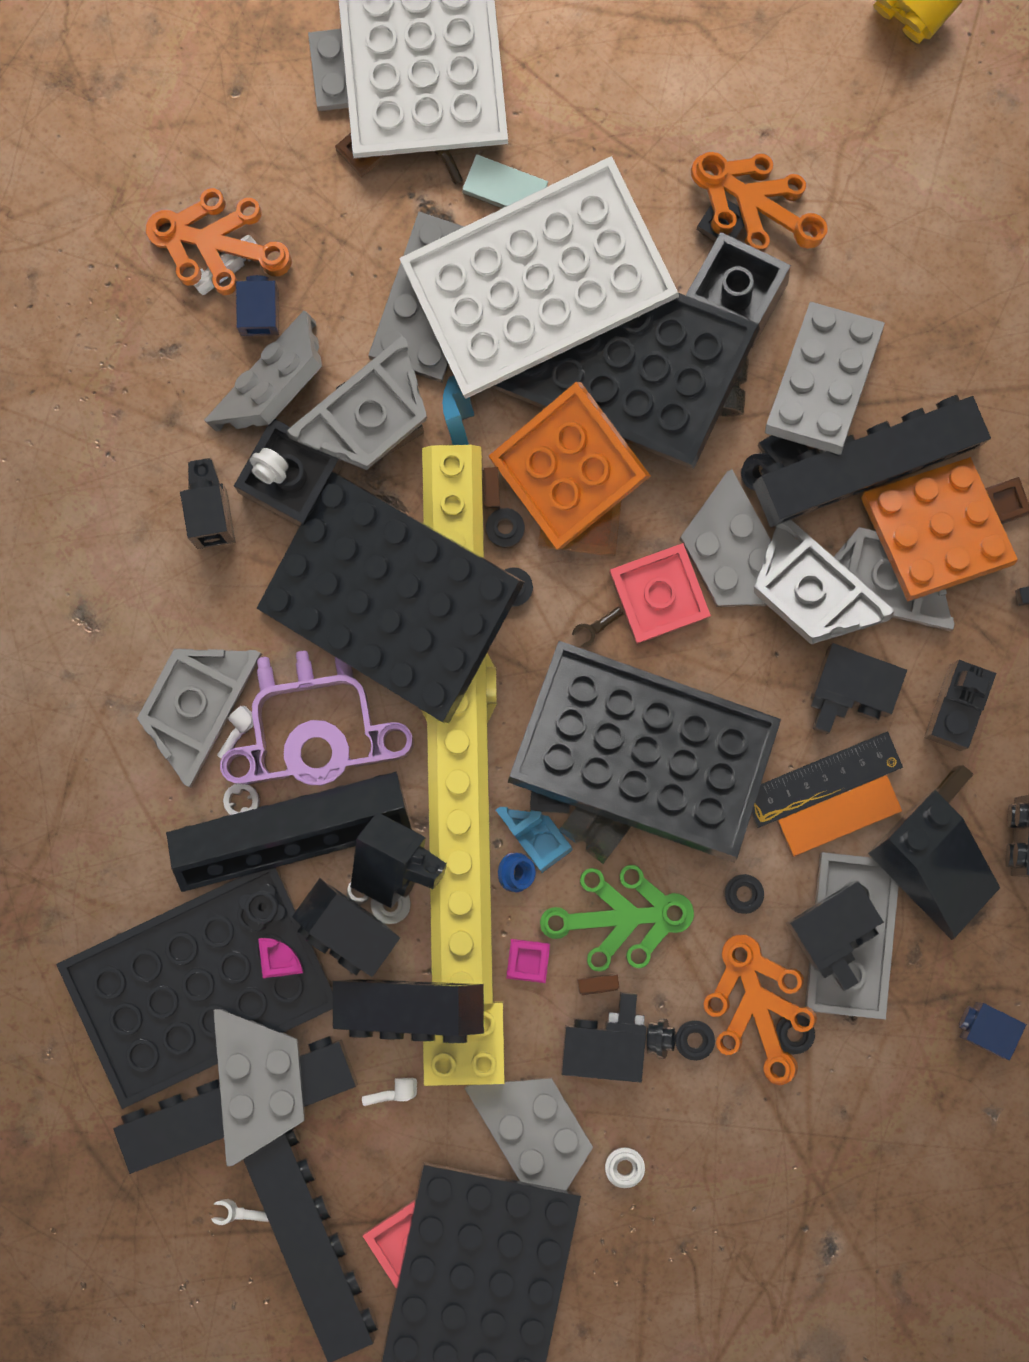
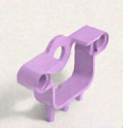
M298 651L296 653L298 682L275 685L273 669L270 666L269 658H258L257 675L260 692L252 703L256 745L228 750L220 761V770L228 781L235 784L249 785L285 779L293 775L297 780L305 784L322 786L335 781L344 772L346 766L354 765L358 767L400 760L407 757L414 747V739L411 731L399 722L372 725L366 692L363 686L353 678V671L350 665L335 657L337 675L314 679L308 652ZM341 684L351 685L358 690L365 734L371 742L369 757L350 759L349 745L346 737L335 725L326 721L310 720L298 725L289 734L285 742L284 760L287 769L285 771L269 773L264 764L267 750L262 722V707L265 701L275 695ZM392 731H401L407 738L405 747L398 752H392L385 746V738ZM322 738L330 744L332 757L324 767L311 768L303 762L301 750L309 739ZM239 756H245L250 763L248 773L240 778L234 777L230 771L232 760Z

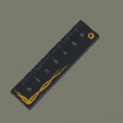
M888 731L762 783L751 814L756 827L760 828L903 768Z

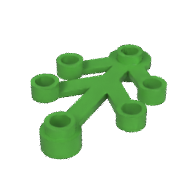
M628 865L620 872L619 879L621 884L628 889L635 888L654 906L636 908L604 880L603 874L598 869L590 868L582 873L580 877L581 886L584 890L597 894L614 910L568 914L562 908L552 907L542 914L540 927L549 938L560 939L566 936L570 930L616 926L602 944L592 949L587 955L588 966L592 970L600 972L609 967L612 955L638 924L655 923L641 943L632 945L626 953L627 962L632 967L643 968L649 963L652 951L668 932L679 933L691 925L694 918V909L691 902L681 894L672 893L664 895L644 878L643 872L638 866ZM629 869H634L639 875V880L634 885H630L624 880V874ZM588 873H596L599 876L600 882L597 887L589 888L586 886L584 879ZM676 905L681 909L682 915L679 920L672 921L668 918L667 910L670 906ZM554 915L562 917L564 921L562 929L558 931L551 930L548 925L550 917ZM637 948L644 950L646 954L644 962L640 964H635L631 960V953ZM595 952H603L606 955V963L602 967H596L591 962V957Z

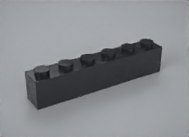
M958 395L951 396L938 402L936 410L926 414L923 408L914 410L901 417L902 423L891 427L888 421L877 424L866 430L868 436L855 440L854 435H849L841 455L828 451L820 453L819 449L814 448L796 457L798 462L785 467L783 461L765 467L761 470L762 476L752 485L770 528L981 447L991 439V436L974 396L962 400L959 399Z
M397 771L166 832L171 869L181 892L355 847L357 837L377 812L412 830Z
M330 1036L308 1044L310 1052L300 1055L304 1107L358 1085L342 1039L333 1043ZM218 1079L196 1087L198 1095L183 1100L180 1093L159 1101L160 1110L146 1115L144 1108L121 1116L123 1124L113 1128L129 1174L224 1138L220 1083Z
M294 1127L249 1155L243 1161L327 1362H333L372 1345L375 1340L373 1332L379 1329L370 1307L363 1309L358 1294L363 1292L360 1281L354 1270L348 1272L342 1259L343 1256L347 1255L346 1248L339 1233L337 1232L333 1235L326 1221L331 1218L329 1207L323 1195L319 1197L315 1195L310 1182L315 1181L316 1178L308 1159L301 1160L295 1145L300 1143V1139Z

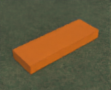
M885 775L779 819L777 822L790 853L794 857L902 812V809L889 778Z

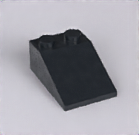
M936 790L917 802L868 853L951 940L956 938L1000 889L963 817Z

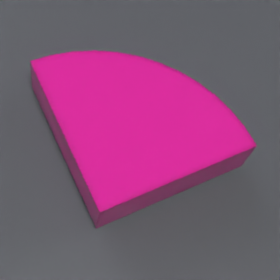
M258 938L263 978L304 973L299 957L288 945L276 939Z

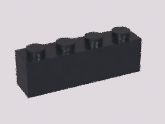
M373 979L333 981V1029L349 1030V1037L352 1038L373 1037V1032H380V1039L394 1040L404 1039V1033L411 1034V1041H435V1035H443V1043H467V1035L484 1034V984Z

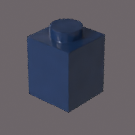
M263 275L247 276L246 281H236L237 329L241 336L279 335V289L275 280L269 281V277Z
M976 1002L973 1008L970 1006L966 1008L960 1019L959 1028L963 1029L960 1038L1010 1061L1027 1024L985 1003Z

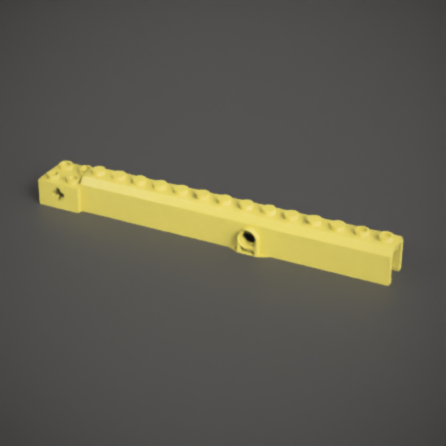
M434 445L422 448L424 524L484 558L482 448L475 445ZM488 653L449 723H443L421 709L427 721L429 849L432 854L447 863L443 878L434 889L430 888L432 982L484 984V1034L467 1035V1043H443V1035H435V1041H423L424 1086L505 1083L503 1001H493L487 724L497 705L496 667Z

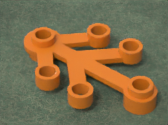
M707 152L695 159L691 167V176L699 187L708 191L714 211L711 227L715 233L720 234L722 232L728 235L732 232L737 222L735 213L728 207L726 191L737 199L747 232L745 244L765 252L770 243V237L763 230L758 212L794 233L797 244L802 248H815L822 243L828 228L821 216L807 213L799 218L767 198L783 196L789 201L799 200L806 189V182L800 175L790 174L785 179L763 181L769 177L773 169L772 159L765 154H756L750 159L727 161L719 153ZM755 164L763 165L766 170H759ZM705 171H710V172H712L715 176L709 175V174L706 173ZM749 174L753 179L762 182L745 184L735 177ZM788 184L795 185L798 191L790 189ZM718 219H726L729 225L721 224ZM804 232L811 233L813 237L806 235ZM751 239H758L762 245H755Z
M210 188L201 194L200 201L179 213L171 210L158 211L149 218L146 224V234L149 240L159 248L168 249L177 266L176 274L179 280L187 286L197 284L201 279L202 273L198 264L188 258L181 242L198 247L213 275L212 283L221 295H230L236 291L237 278L230 269L226 268L217 251L260 262L264 272L274 277L287 273L292 264V258L287 247L280 242H269L262 246L225 236L245 224L252 225L260 220L262 211L258 202L253 198L242 199L237 204L236 211L201 230L189 227V225L206 215H218L225 209L226 202L222 193L215 188ZM210 198H219V202L215 206H207ZM247 207L255 208V212L252 215H243V211ZM166 223L171 224L168 231L159 232L160 226ZM271 252H280L278 259L273 261L267 259ZM190 267L195 269L192 276H183L185 269ZM222 278H231V282L228 286H219V282Z
M745 934L735 935L728 939L723 946L722 959L726 969L715 992L708 995L704 1000V1009L707 1014L713 1017L725 1014L730 1007L728 998L741 977L745 994L728 1029L717 1037V1048L725 1055H732L738 1052L742 1047L744 1031L753 1015L767 1055V1060L764 1063V1074L773 1084H787L795 1078L798 1064L790 1053L782 1050L769 1010L790 1020L793 1028L799 1032H807L812 1029L817 1022V1016L811 1008L799 1007L761 987L757 972L778 981L780 989L788 994L795 993L803 987L804 977L799 970L793 968L786 969L762 956L761 947L753 937ZM738 947H742L747 951L748 956L745 962H740L735 957V951ZM787 974L796 976L798 983L795 988L786 986L784 979ZM713 997H718L722 1000L723 1008L721 1011L712 1009L711 1000ZM800 1012H805L809 1015V1026L804 1027L798 1023L797 1016ZM726 1035H730L735 1039L736 1045L734 1049H727L724 1046L723 1039ZM775 1062H780L785 1066L786 1072L784 1076H777L773 1072V1064Z

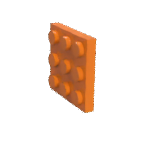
M575 382L489 455L491 461L498 467L502 476L556 549H563L651 477L581 382Z
M971 457L864 492L861 498L907 602L1014 566L1018 560Z

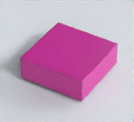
M511 939L506 979L546 983L550 944Z

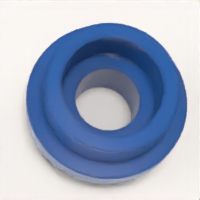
M509 853L499 864V882L509 892H521L531 886L535 879V866L522 853Z

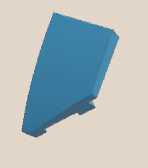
M453 375L449 377L444 389L443 413L452 444L469 445L462 420L475 415L470 397L465 399Z
M508 807L496 809L498 815L541 873L573 851L572 846L551 818L543 815L542 812L511 810Z

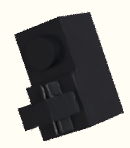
M205 458L188 462L189 489L180 491L188 539L197 549L236 543L227 489L223 483L220 484L213 460Z
M832 643L827 648L810 696L813 699L811 707L819 709L812 729L829 734L835 717L845 718L847 711L853 705L858 707L857 713L873 720L879 721L881 716L888 717L892 715L907 669Z
M957 660L950 664L924 738L958 751L968 749L997 673L962 660Z
M377 812L356 839L350 887L392 908L401 896L406 898L415 883L434 889L443 878L447 863L424 848L426 837Z
M859 881L849 883L786 922L814 970L819 971L823 978L832 974L843 991L859 983L848 965L855 960L851 953L854 949L850 943L855 941L858 946L864 944L879 934L876 927L884 923Z
M620 992L618 1013L609 1012L608 1021H605V1029L598 1028L597 1020L574 1019V1026L565 1025L562 1075L642 1083L647 1026L644 1024L645 1015L636 1014V993Z

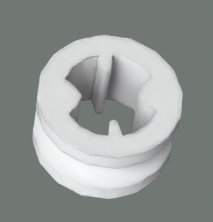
M234 784L224 794V808L230 815L259 808V794L248 784ZM243 790H246L251 794L247 798L253 800L250 808L243 807L240 812H237L233 809L236 804L231 803V798L233 794L241 795Z

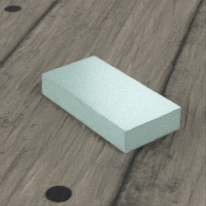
M476 154L462 192L504 208L546 188L548 181Z

